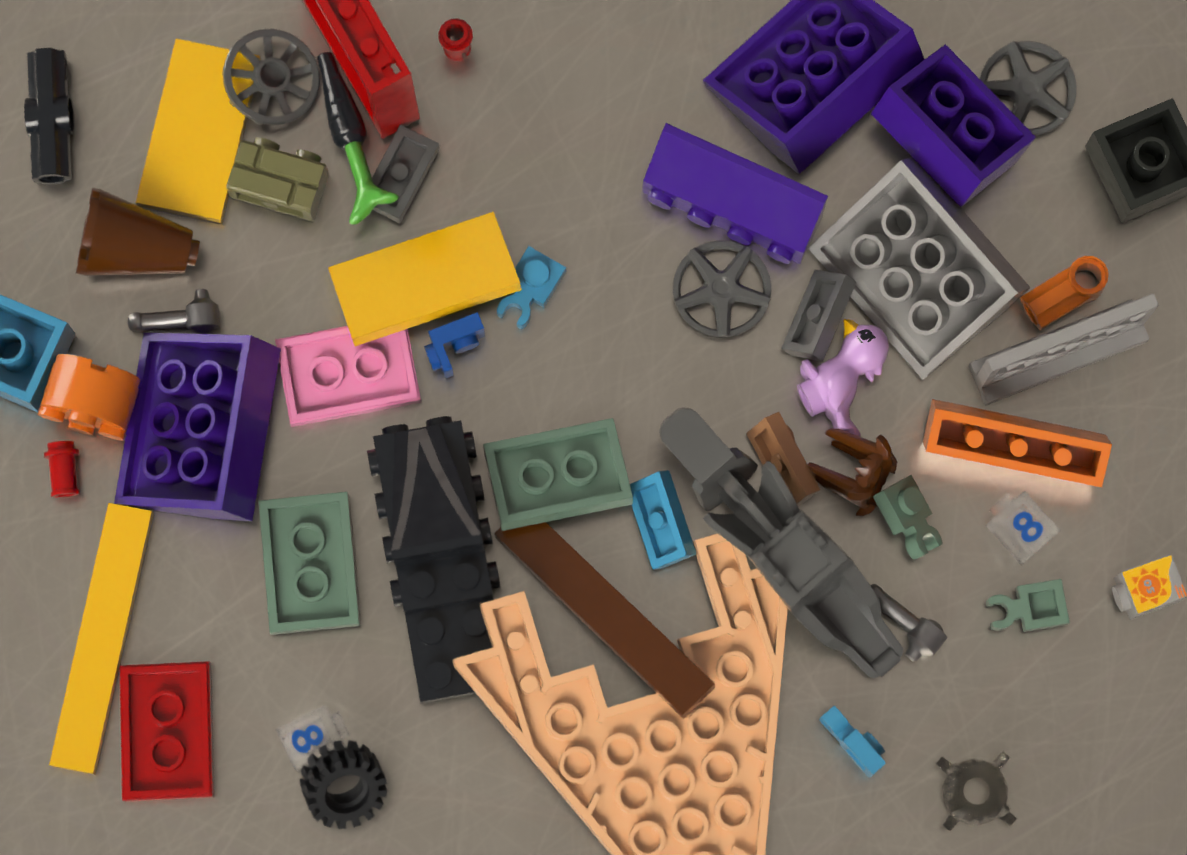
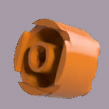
M58 354L55 363L52 365L37 415L63 423L64 419L69 420L67 428L81 434L92 436L96 428L99 429L98 433L103 436L123 441L139 392L140 378L108 364L106 368L92 364V359L69 354Z

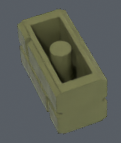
M256 137L254 143L242 140L227 182L226 189L230 198L313 222L329 174L326 164L321 163L322 158L313 152L301 149L297 150L295 155L279 151V144L265 138Z

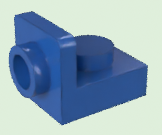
M478 312L428 331L431 344L424 346L433 371L442 368L445 379L454 376L446 352L454 349L455 354L469 351L480 344L478 339L485 337V330Z

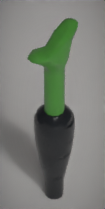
M325 52L318 55L317 60L322 74L328 125L335 145L346 151L357 186L356 200L349 219V223L355 225L365 219L376 205L391 204L397 201L399 196L383 190L373 183L362 148L367 136L364 121L351 92L337 68L333 53Z

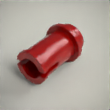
M457 18L445 21L438 32L439 42L444 48L445 55L450 60L462 61L464 60L463 53L467 57L470 55L473 31L464 20Z
M74 441L48 443V451L44 452V458L49 459L51 497L61 498L79 495L75 456L79 455V449L74 448Z

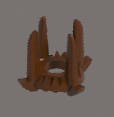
M830 428L826 430L825 435L835 439L831 441L832 446L859 460L862 467H855L859 474L856 475V479H853L812 462L808 463L809 469L815 473L816 481L822 487L859 506L860 508L856 516L872 513L878 506L873 496L881 492L889 472L895 474L897 460L892 453L887 439L880 434L876 438L875 443L841 429Z

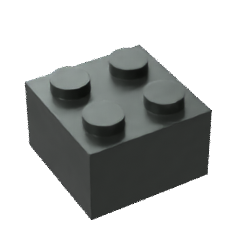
M1173 98L1094 131L1086 143L1085 147L1122 223L1187 196V126Z

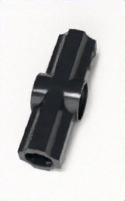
M38 48L27 53L29 98H25L24 102L25 126L28 137L31 139L32 179L35 183H45L47 185L63 184L66 181L72 180L70 134L74 133V111L72 99L68 95V61L64 50L53 48Z

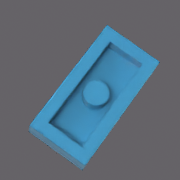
M658 471L631 483L630 487L633 495L632 508L652 570L663 569L696 555L697 553L670 471Z

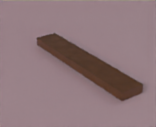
M546 522L504 531L500 527L494 533L495 538L683 719L716 688L715 683Z

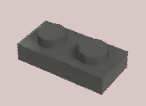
M402 125L399 126L372 177L373 183L376 186L397 194L399 199L391 204L376 205L373 209L374 211L401 223L440 149L439 143Z
M814 270L781 349L792 356L823 361L856 281L846 274Z

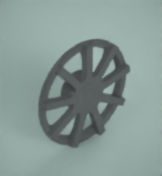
M260 29L240 38L227 54L222 69L223 83L231 105L245 117L260 125H281L295 121L311 107L316 99L320 85L318 64L311 50L296 36L277 29ZM272 36L291 42L280 59L273 58ZM259 37H263L265 59L262 61L245 45ZM298 47L305 54L309 65L289 69L286 63ZM238 51L255 67L253 71L232 68ZM312 73L311 91L304 90L290 82L291 77ZM231 77L253 80V85L237 95ZM287 90L306 101L297 110L292 112L283 93ZM260 91L262 99L258 113L249 109L242 101L255 92ZM271 96L276 97L284 114L283 116H265Z

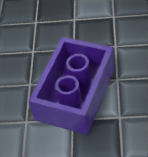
M946 44L889 86L871 112V115L960 207L964 206L1015 165L1036 138Z

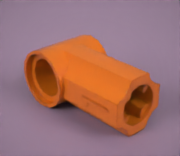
M1080 257L1069 268L1021 296L1020 301L1032 323L1039 330H1042L1081 305L1095 301L1106 286L1108 269L1106 264L1097 257ZM1082 270L1092 272L1097 278L1098 285L1091 289L1083 288L1077 283L1075 274Z

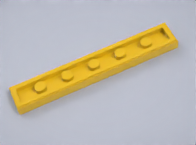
M108 503L49 763L50 766L96 775L154 516L152 511Z

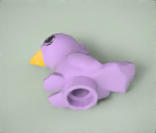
M843 319L844 340L841 350L836 357L827 360L816 368L808 359L801 361L800 374L804 382L797 385V390L810 416L813 417L825 411L826 417L832 421L833 429H841L860 437L861 433L851 421L849 411L856 394L858 377L865 374L866 378L872 382L874 375H881L883 363L887 359L889 344L886 334L879 327L859 325L853 320Z

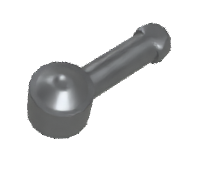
M207 289L195 290L194 300L186 306V310L150 313L134 312L129 315L127 324L133 332L187 327L188 330L196 333L207 334L219 328L218 304L210 299Z
M876 584L870 585L879 598L881 612L908 632L909 647L905 655L914 662L922 656H933L947 639L942 626L934 620L924 617L919 619L884 592L881 587Z

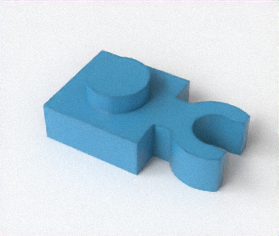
M528 246L515 267L522 290L502 299L497 308V315L500 318L504 317L509 308H519L522 311V315L517 321V328L521 330L530 321L531 304L534 302L544 308L566 273V267Z
M835 706L819 719L823 726L840 742L839 745L869 778L886 764L881 757L885 750L875 737L868 731L861 735L857 729L850 725L848 720Z

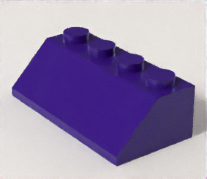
M668 123L665 124L643 180L642 192L648 195L647 200L652 204L666 210H670L672 206L687 212V218L692 222L706 228H710L712 224L728 231L726 235L733 241L746 246H750L751 242L767 249L766 253L771 258L786 264H790L791 260L801 264L822 219L828 199L827 195Z

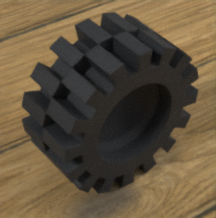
M341 740L333 741V750L328 751L325 744L319 748L321 754L319 758L313 753L307 758L310 767L303 765L301 769L303 778L300 779V787L308 809L317 821L322 819L324 826L331 828L335 820L338 829H346V821L351 820L353 827L361 825L359 817L364 815L369 821L375 816L372 807L379 810L382 808L384 803L381 797H387L388 791L385 785L387 784L386 778L374 752L371 754L369 747L362 744L359 748L356 741L349 740L347 748H344ZM356 775L360 777L357 785L345 793L332 794L327 792L329 785L342 776Z

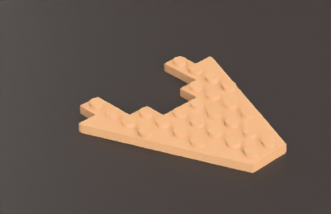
M718 533L693 541L718 627L677 640L679 650L715 683L716 688L684 719L657 693L607 708L594 665L551 677L525 591L481 603L479 606L492 648L452 660L454 668L611 855H765L788 608L758 568L750 570L746 554Z

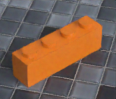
M932 399L923 438L926 452L1101 488L1112 443L1106 434Z

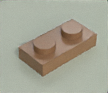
M780 412L765 417L746 433L762 465L770 461L777 468L794 497L797 506H800L821 490L816 482L815 473L809 469L795 442L792 430L785 424Z

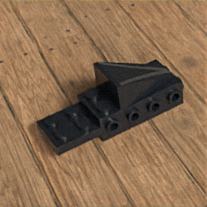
M451 416L429 419L426 421V427L410 430L407 424L385 427L382 429V435L373 436L375 449L367 450L371 476L380 475L383 492L375 493L376 507L379 520L388 519L390 536L382 537L386 562H394L398 579L390 580L394 607L403 606L420 702L423 704L476 694L454 668L452 660L492 648L479 605L494 600L492 589L501 588L496 561L487 563L484 545H490L493 542L488 518L479 519L477 502L485 501L480 474L471 475L469 459L477 457L473 432H464L461 420L453 422Z

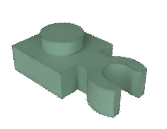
M912 475L903 478L873 496L893 535L903 531L906 537L905 547L912 559L915 560L926 555L928 551L943 544L939 532L934 527L928 525L925 520L926 517L933 513Z
M1062 579L1017 586L1015 588L1017 599L1015 600L1005 595H994L986 601L987 606L1000 605L1006 611L1004 620H997L990 624L992 630H1004L1015 620L1020 619L1023 632L1063 626L1070 623Z

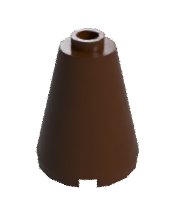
M92 188L89 211L85 219L75 274L84 276L184 274L187 265L195 267L200 241L192 239L193 230L102 189Z

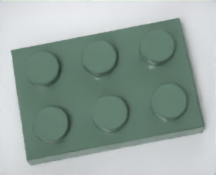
M613 418L483 444L502 531L633 504V495Z
M348 492L259 500L270 634L277 635L360 626Z

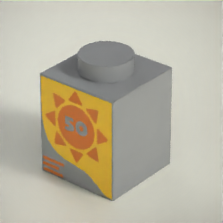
M1172 554L1119 573L1114 578L1116 585L1112 586L1113 596L1121 612L1126 610L1130 620L1179 603L1187 597V592Z

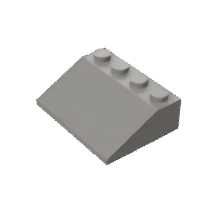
M914 158L903 159L898 162L808 248L828 272L846 274L856 281L850 297L875 326L879 327L886 334L888 341L921 379H925L1031 288L958 204Z

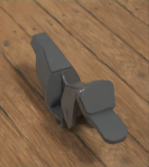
M683 407L670 414L660 426V438L695 478L692 487L700 505L706 511H710L724 502L733 512V514L709 512L703 518L705 522L723 538L750 557L790 612L819 641L829 648L843 651L869 677H883L901 661L900 657L903 654V647L881 618L879 598L853 560L802 510H799L783 478L770 461L762 465L761 483L757 492L748 482V479L755 473L758 467L757 463L750 456L737 447L729 449L695 410Z

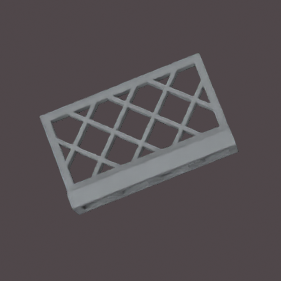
M1154 293L1135 301L1132 299L970 362L968 367L985 406L1147 343L1150 338L1144 324L1159 306Z

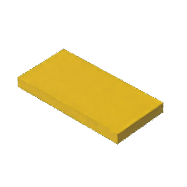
M175 39L135 202L137 206L223 223L229 198L226 189L227 182L234 166L247 122V117L241 114L229 102L230 99L227 96L223 83L222 69L230 49ZM238 51L232 68L253 71L255 67ZM255 55L259 60H261L260 55ZM231 77L237 95L253 85V80ZM253 94L242 101L249 109Z
M494 211L328 267L354 346L522 290Z

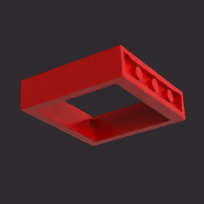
M303 0L381 138L384 139L397 132L400 125L406 127L419 120L420 115L411 72L370 1ZM396 63L400 72L395 74L390 65Z

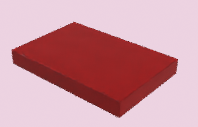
M207 661L120 666L122 801L213 798L214 760L211 663Z

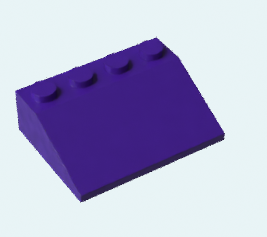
M791 0L705 77L703 82L775 156L800 174L880 101L889 86L925 59L913 28L874 0Z
M143 333L136 376L140 378L139 392L126 432L114 504L212 519L253 521L281 348L252 335Z

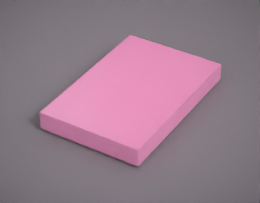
M348 326L275 339L276 347L281 348L279 364L291 427L422 403L408 329L358 346H354Z

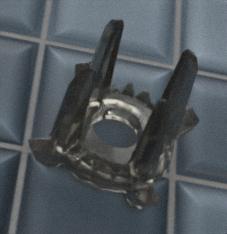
M1002 752L992 763L982 759H969L958 764H951L943 756L936 764L947 775L943 783V798L945 805L951 813L943 823L946 829L951 831L959 821L980 825L998 817L1010 826L1016 821L1017 818L1009 812L1011 809L1006 804L1008 800V785L1006 778L1001 772L1010 759L1006 753ZM972 778L982 779L988 785L989 796L982 804H972L964 796V786Z

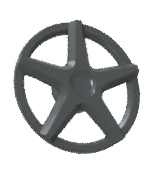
M1014 41L1002 47L989 58L980 76V80L994 94L1011 97L1014 102L1012 113L1023 124L1030 108L1036 105L1057 116L1052 122L1044 126L1028 128L1034 135L1044 134L1058 127L1068 117L1076 100V79L1069 60L1055 49L1039 42ZM1022 50L1041 52L1051 57L1054 62L1036 72L1032 71ZM1009 54L1014 77L1008 80L987 81L993 66L1002 57ZM1062 72H1064L1068 83V98L1065 106L1046 90V86Z
M712 241L693 248L681 261L674 276L673 297L680 315L691 327L709 336L731 337L751 329L763 317L771 298V280L765 264L750 247L732 241ZM717 249L738 252L724 270H718L703 253ZM749 260L756 266L761 275L763 293L739 283V278ZM693 262L705 283L702 287L681 296L680 286L683 274L688 265ZM737 301L760 306L749 321L741 326L730 329L732 304ZM709 302L715 309L717 329L706 327L697 322L687 312L686 308Z

